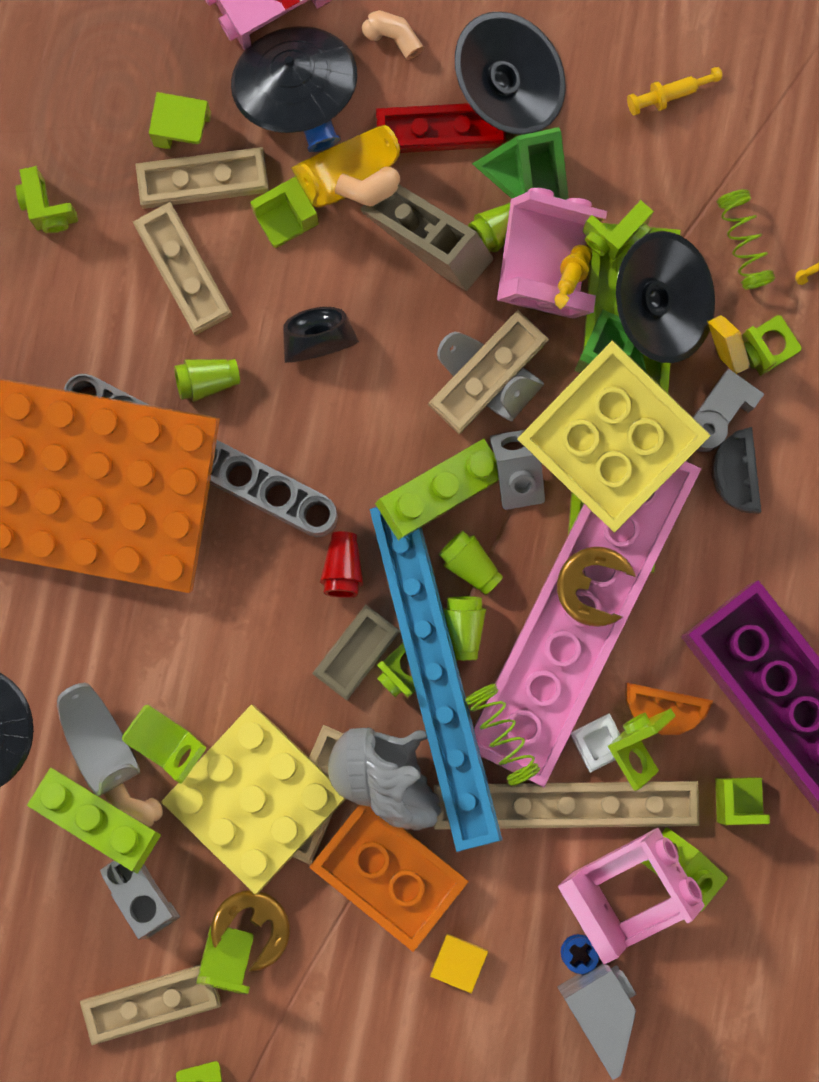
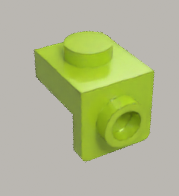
M37 166L19 169L22 184L15 186L18 203L22 211L27 210L29 220L37 231L43 230L45 233L62 232L69 228L68 224L78 222L77 212L71 203L55 206L49 205L45 180Z
M640 200L612 231L591 215L585 221L583 233L586 235L585 241L600 256L607 254L615 260L629 244L632 246L637 240L651 232L652 228L648 224L654 211Z

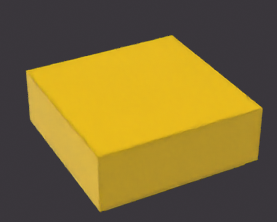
M722 315L708 321L718 357L736 374L748 369L750 363L741 332Z
M446 933L430 977L472 994L488 950Z

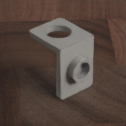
M525 430L490 436V444L498 468L501 503L505 510L545 502L542 463L525 446L518 450L503 448L507 443L519 442L517 438Z

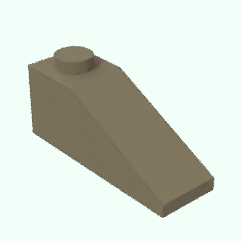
M398 185L397 191L375 206L363 205L360 209L364 215L435 272L465 291L472 286L494 259L475 230L401 185Z

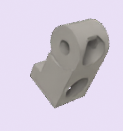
M728 369L693 416L711 435L697 451L709 452L716 449L725 441L728 434L727 425L739 408L749 413L756 407L764 393Z
M112 861L100 870L105 883L112 893L111 896L138 939H148L180 918V915L172 903L168 902L144 864L138 874L116 861Z

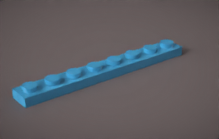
M377 507L371 508L370 513L456 852L502 841L467 702H465L466 696L422 527L398 541Z

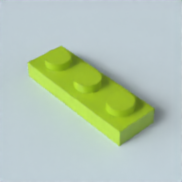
M483 438L381 497L375 505L398 541L497 483L499 477L494 453Z
M51 767L27 804L34 811L137 874L161 836L158 832Z

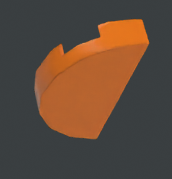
M625 683V700L633 717L646 713L648 718H651L670 708L674 712L675 717L657 733L659 735H680L694 729L707 717L713 700Z

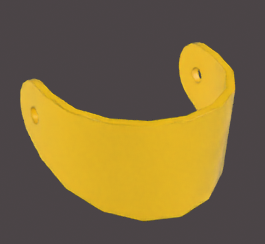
M382 125L320 152L294 165L291 169L312 206L319 208L345 199V197L335 194V187L341 174H346L363 181L383 167H391L400 156V146L394 132L388 126Z

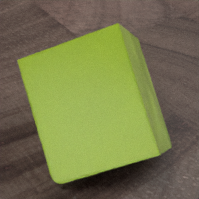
M156 92L148 133L154 147L171 149L172 140L200 144L205 122H210L211 118L208 101Z
M296 176L250 202L253 214L274 248L319 225L317 213Z
M761 777L715 778L717 823L724 825L770 824V815L763 813Z

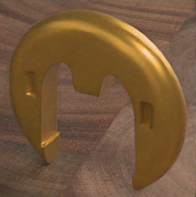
M598 546L582 549L569 557L562 566L557 579L558 598L566 613L577 622L594 627L613 624L623 618V616L615 613L609 614L590 607L578 599L576 591L578 589L588 590L592 580L583 575V569L592 565H600L626 572L625 574L636 577L631 564L623 555L610 548Z
M244 890L229 896L217 908L211 924V938L214 948H216L222 939L221 936L236 915L243 909L251 908L253 911L249 920L257 927H261L266 920L271 923L270 937L256 962H253L249 971H259L271 966L284 953L289 941L290 925L284 908L274 897L262 891L255 895L251 890Z

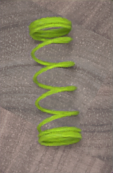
M742 189L718 198L717 204L719 208L725 209L721 215L723 220L740 221L730 228L727 232V237L733 240H745L736 246L732 255L737 258H752L745 262L738 270L739 275L746 277L741 282L743 284L742 288L748 290L769 284L776 277H774L775 274H773L774 271L772 270L752 274L741 273V270L746 265L768 254V252L753 255H737L735 253L741 246L763 235L760 233L745 237L730 236V232L736 227L757 217V215L734 219L724 217L725 213L731 208L747 203L752 198L750 197L749 190Z
M493 683L466 697L465 702H467V705L476 703L470 708L472 712L489 706L503 704V707L484 722L479 729H486L507 722L513 723L507 731L490 743L489 747L522 740V743L512 753L499 762V765H504L516 760L532 758V761L527 766L507 777L509 785L514 786L535 776L540 771V767H538L537 763H534L535 757L531 755L509 759L525 743V738L522 737L500 741L514 728L515 720L505 719L489 724L506 707V702L502 701L479 706L498 693L499 689Z

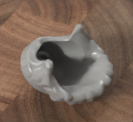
M352 728L343 733L335 743L328 761V774L331 785L339 796L358 805L371 807L377 816L385 820L392 827L411 828L413 830L433 827L437 822V816L441 813V807L438 805L440 802L439 797L427 785V777L421 774L420 766L417 764L415 751L422 740L428 739L425 731L418 730L407 737L398 738L375 732L372 728Z

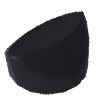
M316 307L304 310L290 317L283 325L285 363L325 356L351 347L359 342L347 314L342 309L335 307Z

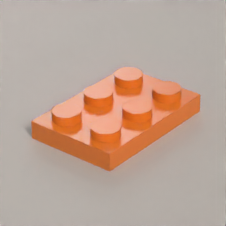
M363 805L356 807L309 867L412 952L415 951L469 882L468 879L406 829L392 827L385 820L377 816L371 807Z

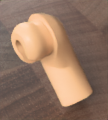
M378 10L368 15L369 19L365 20L362 24V32L371 41H378L382 36L392 38L406 60L413 59L424 50L422 43L403 17Z
M383 167L363 181L346 174H341L335 187V194L366 206H375L397 191L400 175L392 167Z
M124 783L104 794L110 804L148 827H151L154 821H158L162 817L163 809L158 800L149 798L146 801L131 798Z

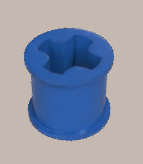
M331 120L316 128L304 131L309 145L307 147L309 152L326 150L340 141V137L336 135Z
M581 934L569 936L561 946V958L572 972L585 974L596 967L599 956L587 936ZM585 943L588 944L589 947L586 952L590 957L589 961L584 963L578 960L575 964L570 963L573 958L569 951L570 947L575 944L581 948Z

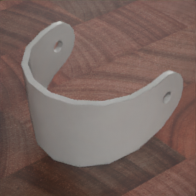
M452 332L441 341L437 356L442 365L454 377L484 344L463 333ZM522 368L487 407L503 418L513 421L544 386V383L530 371Z
M78 683L64 690L57 699L59 720L76 764L95 795L101 796L138 775L140 768L130 746L122 741V731L95 690L88 683Z

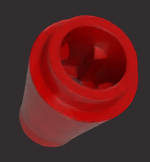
M337 531L331 533V541L320 583L324 585L323 593L325 595L336 598H353L358 596L359 587L363 586L357 534L353 532Z

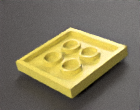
M612 340L517 440L615 533L711 435Z
M250 705L195 764L181 784L178 783L161 803L256 895L272 880L346 798L339 796L331 785L329 776L255 705Z

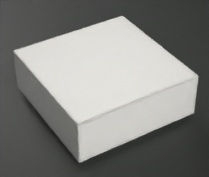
M610 713L571 732L570 735L590 773L615 761L608 745L620 733Z

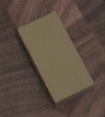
M365 605L312 674L345 700H348L400 633V630L369 606Z

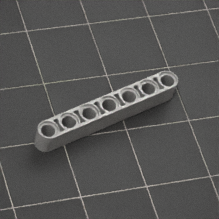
M77 374L71 377L64 387V390L78 393L85 387L96 388L97 396L148 405L89 374ZM217 440L210 480L211 485L310 536L324 537L335 529L338 516L336 507L331 499ZM242 465L249 467L252 470V476L246 485L237 487L230 484L229 475L233 468ZM277 485H283L291 491L290 500L283 506H272L267 501L268 492ZM314 505L325 506L330 512L329 520L320 527L311 526L306 522V513Z

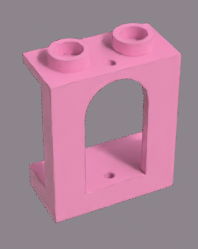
M659 828L572 872L557 886L604 965L617 959L627 947L682 920H685L686 923L693 921L705 906L702 902V893L698 884L693 878L687 877L678 862L679 856L674 844L670 839L662 835ZM649 860L671 897L620 923L598 885L643 861Z

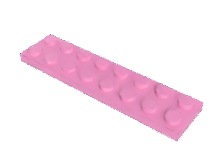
M685 461L615 533L583 504L495 683L499 691L485 703L506 702L505 709L489 724L505 719L516 721L514 728L500 741L514 737L525 738L523 747L509 759L523 755L535 757L534 763L538 764L540 771L528 780L545 787L701 468ZM599 546L610 548L623 555L631 564L636 577L625 574L626 572L600 565H592L583 569V575L592 580L588 590L578 589L576 591L578 599L590 607L609 614L615 613L623 616V618L613 624L594 627L579 623L566 613L558 598L557 579L562 566L574 553L588 547ZM503 704L483 708L474 726L481 757L498 765L501 760L522 743V740H516L495 747H489L490 743L510 728L513 724L512 722L479 729L484 722L503 707ZM524 758L500 766L515 772L527 766L532 761V758Z

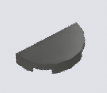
M752 427L734 432L720 444L713 457L711 476L717 493L726 504L741 512L759 514L761 513L753 430Z

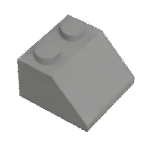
M600 960L592 971L585 974H577L557 986L607 1072L612 1080L621 1076L636 1013L630 998L637 994L623 971L617 965L610 968Z

